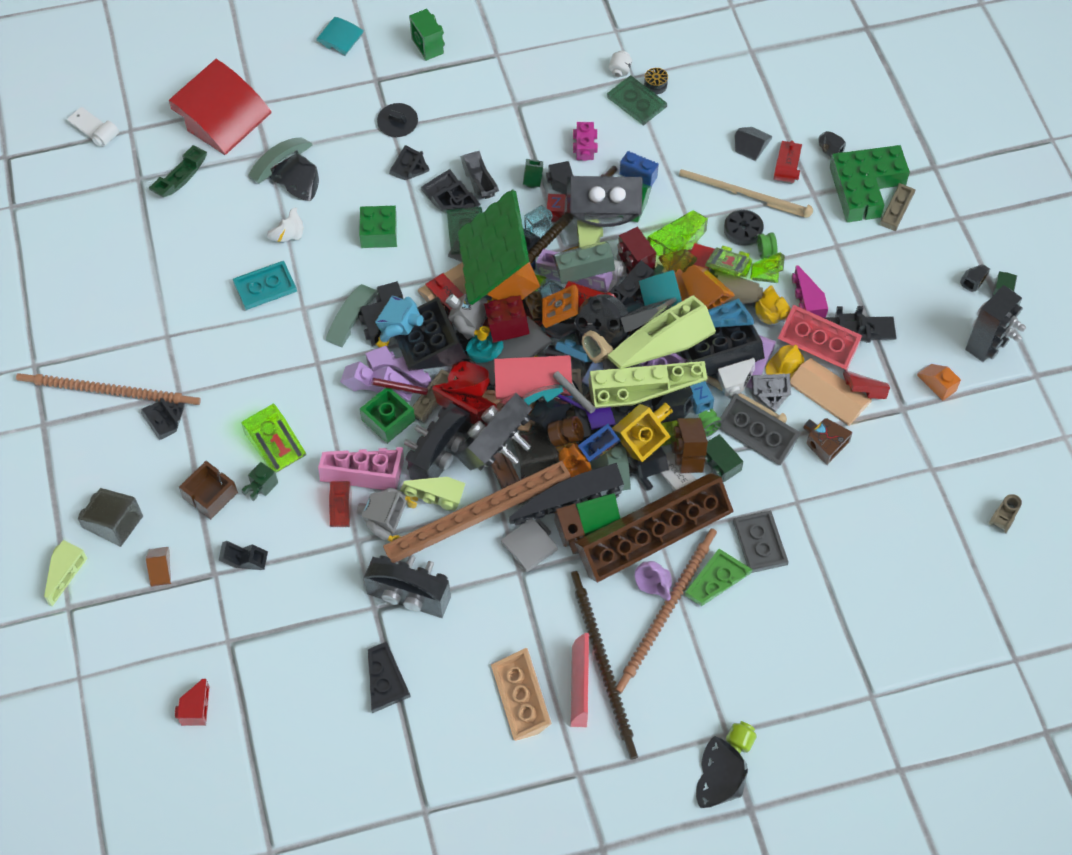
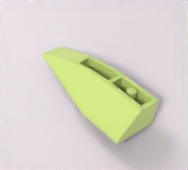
M693 295L661 313L638 329L608 354L607 358L619 369H623L687 350L715 334L716 330L707 307Z
M705 361L590 371L588 381L594 407L606 408L635 405L707 381Z

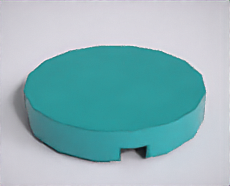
M490 331L484 341H480L477 335L468 342L466 351L471 361L485 363L497 358L504 346L503 341L493 343Z

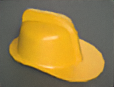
M785 345L781 347L767 363L766 374H790L791 379L805 360L803 354L798 349V345Z

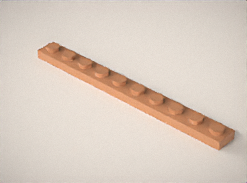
M560 461L383 545V548L391 562L396 563L542 493L552 486L571 478L570 473L564 463Z

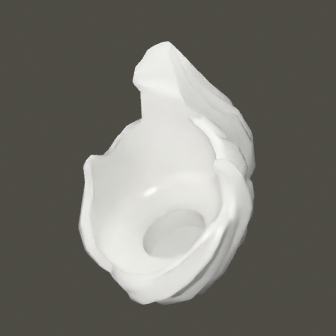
M297 207L290 210L286 220L282 219L277 227L268 231L267 238L277 242H286L291 239L300 240L302 238L304 226L297 213Z

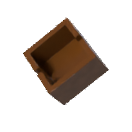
M701 418L677 419V426L673 428L675 442H672L671 445L672 453H675V465L679 466L680 473H704L708 441Z
M207 460L179 486L182 498L193 507H197L210 520L238 493L235 482L224 473H220Z

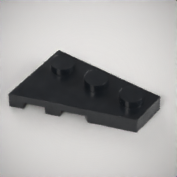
M387 641L369 648L371 711L375 713L411 696Z

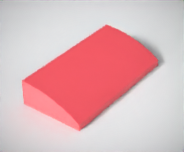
M793 305L778 339L793 346L798 345L799 349L848 370L862 335Z
M570 355L494 359L496 399H505L514 393L523 398L524 395L535 389L560 384L553 377L557 371L572 384ZM563 387V392L560 393V394L563 395V396H572V395Z
M589 633L579 636L572 645L570 727H587Z

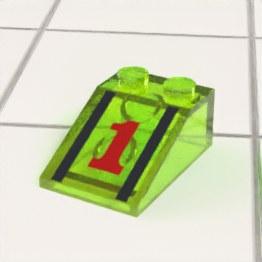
M722 245L721 248H715L705 266L747 280L753 259L749 257V253L739 251L737 254L732 252V248Z
M274 403L241 422L244 434L266 465L276 473L307 455L285 417Z

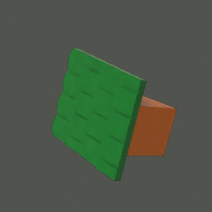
M512 189L503 194L500 200L489 205L486 211L479 213L472 222L465 224L458 232L461 246L460 252L464 266L465 288L468 302L471 305L475 304L485 295H489L497 300L521 295L523 300L540 287L529 262L517 192Z

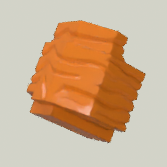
M573 444L570 448L564 447L557 455L559 461L564 463L571 477L591 471L590 462L576 444Z

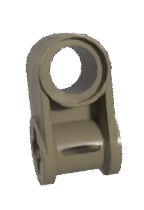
M1015 494L1007 495L988 524H994L1003 529L1004 533H1007L1021 508V498ZM1007 504L1013 505L1014 508H1010Z

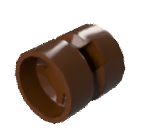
M573 416L563 421L558 420L549 423L548 435L551 443L555 447H559L568 443L582 441L584 429L580 419L577 416Z

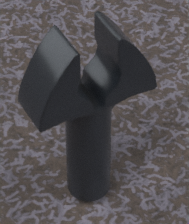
M636 459L633 460L634 464L637 466V463L639 461ZM628 462L630 477L632 475L637 476L647 491L651 490L653 485L649 479L640 478L638 469L631 467V464Z

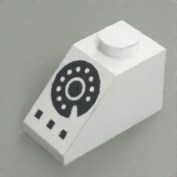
M754 358L718 369V380L725 397L734 396L735 393L738 395L744 391L755 370Z

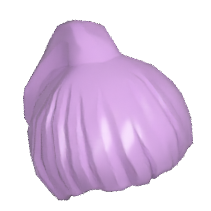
M655 561L642 562L635 569L634 574L638 588L649 594L660 595L664 600L669 601L671 599L669 589L672 586L669 570L664 569L662 565Z

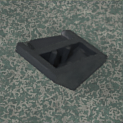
M754 127L739 128L734 135L735 152L756 161L771 141L772 136Z
M575 318L563 320L547 328L543 324L541 325V330L557 339H562L578 329L575 327Z

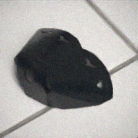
M296 153L270 168V170L274 169L272 175L269 176L271 180L284 184L290 194L306 201H312L315 197L319 185L318 170L315 164L304 156Z
M712 737L702 756L703 775L699 779L696 788V798L700 808H710L740 798L743 795L748 774L747 763L741 754L722 738ZM715 743H717L718 749L712 750L715 747ZM709 757L714 761L710 766H708L710 762ZM705 783H707V786H708L709 788L703 790V789L705 788ZM703 797H704L706 800H708V802H706V804H704L705 801L703 800Z

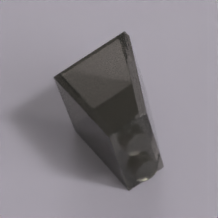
M535 429L529 432L519 431L518 434L531 446L527 451L515 439H510L512 452L519 459L516 467L520 480L559 462L556 447L551 443L549 436Z
M100 488L97 493L92 495L86 508L80 511L78 521L82 528L122 547L142 519L143 514L135 497Z

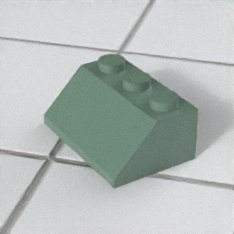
M607 241L552 254L561 284L615 271L614 256Z

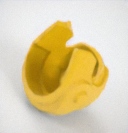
M772 285L765 289L762 298L755 303L757 317L763 323L769 325L777 324L781 320L786 321L791 311L784 297H779Z

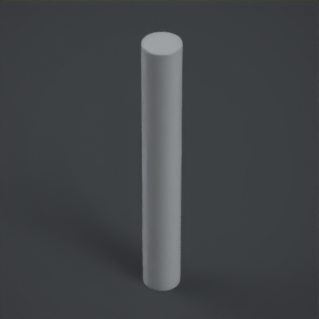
M559 371L554 373L553 377L590 414L595 411L596 408Z

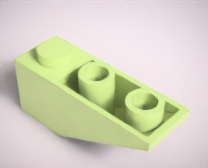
M450 477L408 480L403 482L400 491L409 497H417L423 499L426 503H434L440 505L445 510L455 511L460 503L466 483Z

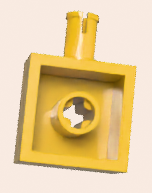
M664 403L654 413L649 407L639 404L612 428L633 459L643 462L671 437L661 424L668 415L673 413V410L670 409L671 407L667 403Z

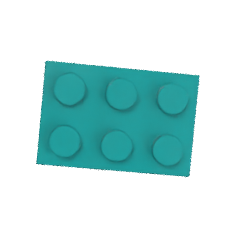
M284 260L233 278V283L245 310L297 292L296 285Z

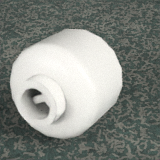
M620 50L612 54L608 68L615 77L625 76L629 73L633 60L628 52Z

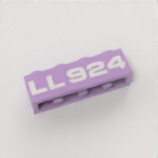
M542 250L536 262L539 277L560 281L552 255L559 252ZM611 271L572 282L591 289L607 292L613 275Z

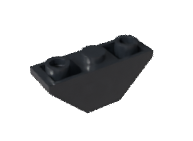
M690 386L663 395L661 401L655 404L653 413L664 403H667L671 407L670 409L673 410V413L668 415L661 423L685 418L692 410L693 392Z

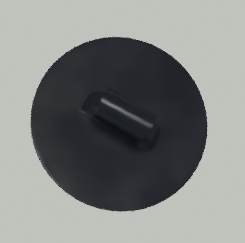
M393 103L380 111L377 117V124L384 134L391 137H403L414 131L418 124V115L407 104Z

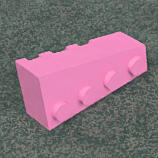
M396 447V450L378 448L379 451L361 449L358 452L351 453L348 450L322 452L318 466L320 481L380 490L387 488L397 489L404 463L403 447Z

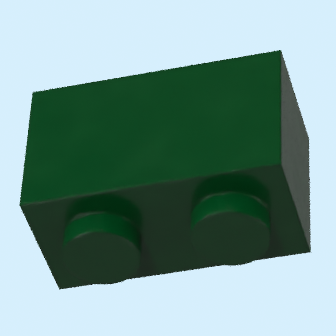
M720 434L708 441L705 464L711 467L713 474L720 476L722 481L725 482L742 471L744 461Z

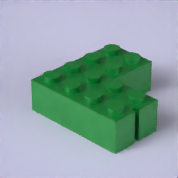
M901 145L832 154L829 166L847 223L862 221L865 207H867L865 220L881 218L885 204L880 189L898 187L899 183L906 185L910 174Z

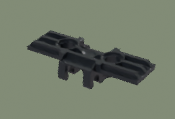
M837 306L835 317H823L862 335L860 341L870 343L871 340H896L897 338L893 316L865 317L862 315L863 306H857L855 313L843 314V306Z

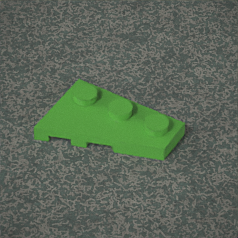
M719 548L687 589L685 596L702 607L750 575L752 569Z

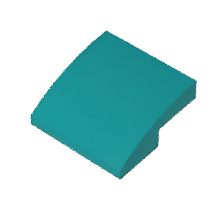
M334 16L316 40L328 49L333 47L346 56L362 36L364 30L347 20Z
M674 270L639 281L645 306L676 297L677 301L671 307L682 302Z
M561 384L544 386L527 393L522 399L530 405L543 396L548 402L563 392V386Z

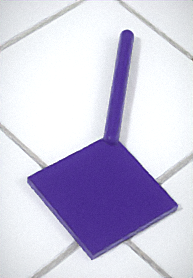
M561 394L556 396L585 410L591 429L602 428L607 424L610 426L616 425L611 407L596 408L590 414L581 404Z

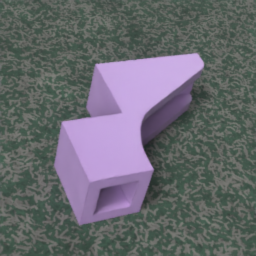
M387 346L365 353L367 364L373 371L389 366L415 386L427 388L429 383H431L428 372L424 373L423 369L409 371L404 357L396 359L393 351L389 352Z
M360 361L346 366L340 381L352 391L371 390L377 393L381 392L385 387L371 385L372 378L413 385L389 366L373 371ZM392 389L403 400L410 402L413 393Z

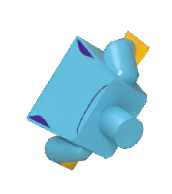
M392 296L375 322L382 333L376 345L379 348L388 346V340L391 337L408 335L414 325H422L423 316L420 315L417 310V304L411 297L408 296L401 299Z

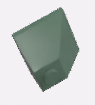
M623 445L614 446L599 458L590 461L591 470L617 463L624 483L622 491L631 490L628 458Z

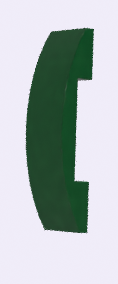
M192 145L182 155L183 161L165 178L159 177L149 187V190L162 197L175 193L197 172L205 160L207 152Z

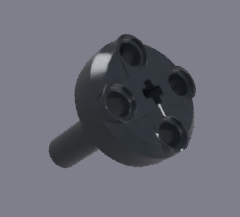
M595 295L586 299L580 306L578 316L574 322L575 327L580 331L582 337L588 331L596 332L598 335L603 336L606 342L614 348L621 344L629 333H625L621 317L645 306V304L640 300H636L623 305L619 299L612 295ZM596 342V343H595V346H596L597 349H598V348H600V346H599L598 343Z

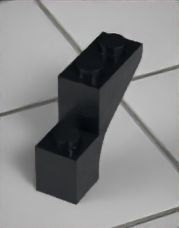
M480 151L460 156L465 175L470 176L475 196L481 197V199L494 197L495 193L499 192V188L487 171Z
M398 281L378 286V294L375 295L377 303L360 307L361 315H358L361 326L365 325L366 329L363 330L366 341L370 340L371 346H376V343L379 341L378 338L381 335V331L375 322L390 298L396 296L403 299Z

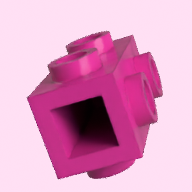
M577 122L576 129H573V139H576V142H573V153H576V160H594V153L598 152V143H594V139H597V129H594V122Z

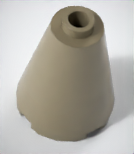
M720 271L715 272V275H718V280L735 295L725 303L739 298L742 304L758 302L759 298H762L763 287H760L759 283Z

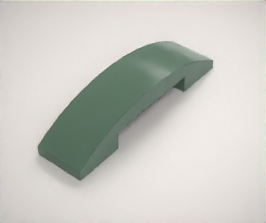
M302 137L285 140L262 155L248 176L259 184L272 175L270 168L291 153L301 154L313 145Z
M361 284L350 294L326 336L327 342L339 347L344 346L351 335V328L358 319V315L361 314L360 307L370 305L377 294V290Z

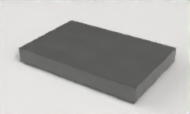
M771 510L733 518V524L746 564L752 569V573L788 565L789 561Z

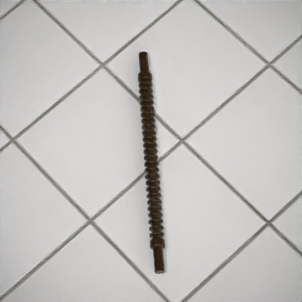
M613 165L601 176L612 177L618 171V168ZM567 211L527 251L530 264L574 219Z
M578 571L571 572V577L576 589L574 592L575 597L578 599L577 603L580 604L579 608L582 609L581 614H584L582 618L585 619L584 624H587L586 629H588L587 633L590 635L589 639L592 640L591 645H594L592 649L595 650L594 655L597 656L596 660L599 661L597 665L601 666L599 671H602L601 676L604 677L602 681L606 682L604 687H607L608 698H611L609 702L613 704L611 708L614 709L613 714L616 715L615 719L618 720L616 724L620 725L618 730L621 731V740L625 741L629 757L633 760L638 758L632 739L634 734L629 729L631 725L627 724L629 719L625 718L627 714L624 713L623 702H620L622 700L619 697L620 692L615 690L617 688L615 686L616 681L613 680L615 676L611 675L613 671L610 670L611 665L608 664L610 661L606 659L608 655L605 654L606 649L603 648V639L600 638L601 634L598 633L599 628H596L598 624L595 622L596 618L593 617L594 613L591 612L593 608L590 607L591 603L588 602L587 590L583 588Z

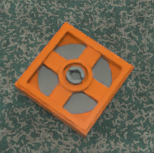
M576 285L567 287L542 299V324L545 328L556 325L578 314V288Z

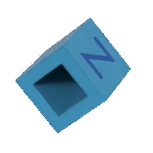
M706 382L690 386L693 392L692 409L694 413L699 414L705 410L713 409L714 397Z

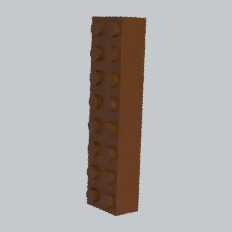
M709 473L574 543L588 577L598 583L733 513L734 510L722 478L716 474Z

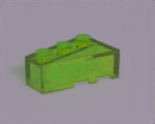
M692 210L647 236V240L657 252V256L677 266L686 256L688 250L692 249L694 243H697L707 231L708 218Z

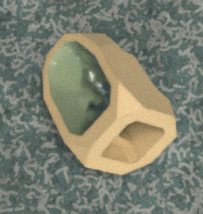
M588 331L584 334L582 345L589 358L595 364L607 359L608 354L613 351V348L606 342L603 336L598 335L594 331Z

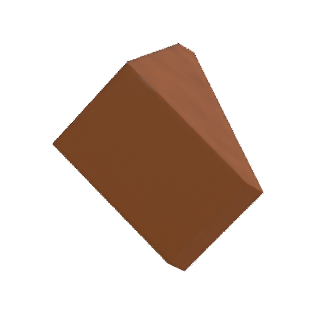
M169 547L149 549L146 556V564L151 587L171 584Z

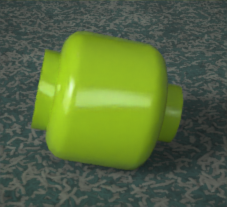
M743 721L734 723L726 736V742L739 753H748L757 738V734L754 732L755 728Z

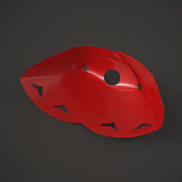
M462 361L451 370L447 377L449 383L444 384L442 389L454 393L482 397L490 382L488 370L480 365Z

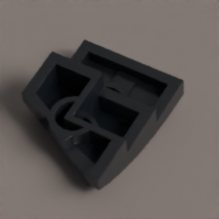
M451 169L421 186L423 193L441 211L474 208L481 205L473 193L467 190L462 181L456 178Z

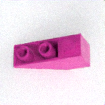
M796 265L795 271L792 273V283L796 285L795 296L796 299H799V307L822 318L826 317L828 305L825 293L799 265Z

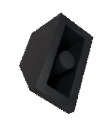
M569 161L548 165V172H546L547 182L551 183L553 190L567 196V177L573 176Z
M556 397L548 402L546 400L538 402L529 414L531 417L529 422L535 430L548 435L549 423L562 420L571 404Z

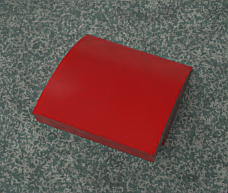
M217 58L169 99L171 109L184 117L187 131L224 155L230 152L272 113L253 88Z

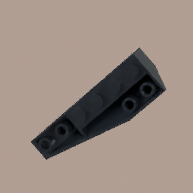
M617 463L578 474L543 491L509 516L510 525L514 523L515 525H521L526 523V520L540 519L546 515L555 514L556 509L572 504L576 505L613 493L618 498L619 494L622 493L624 483Z

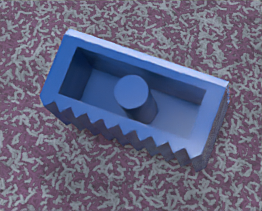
M629 150L620 161L619 174L625 177H642V184L652 186L658 177L659 164L636 155V153Z

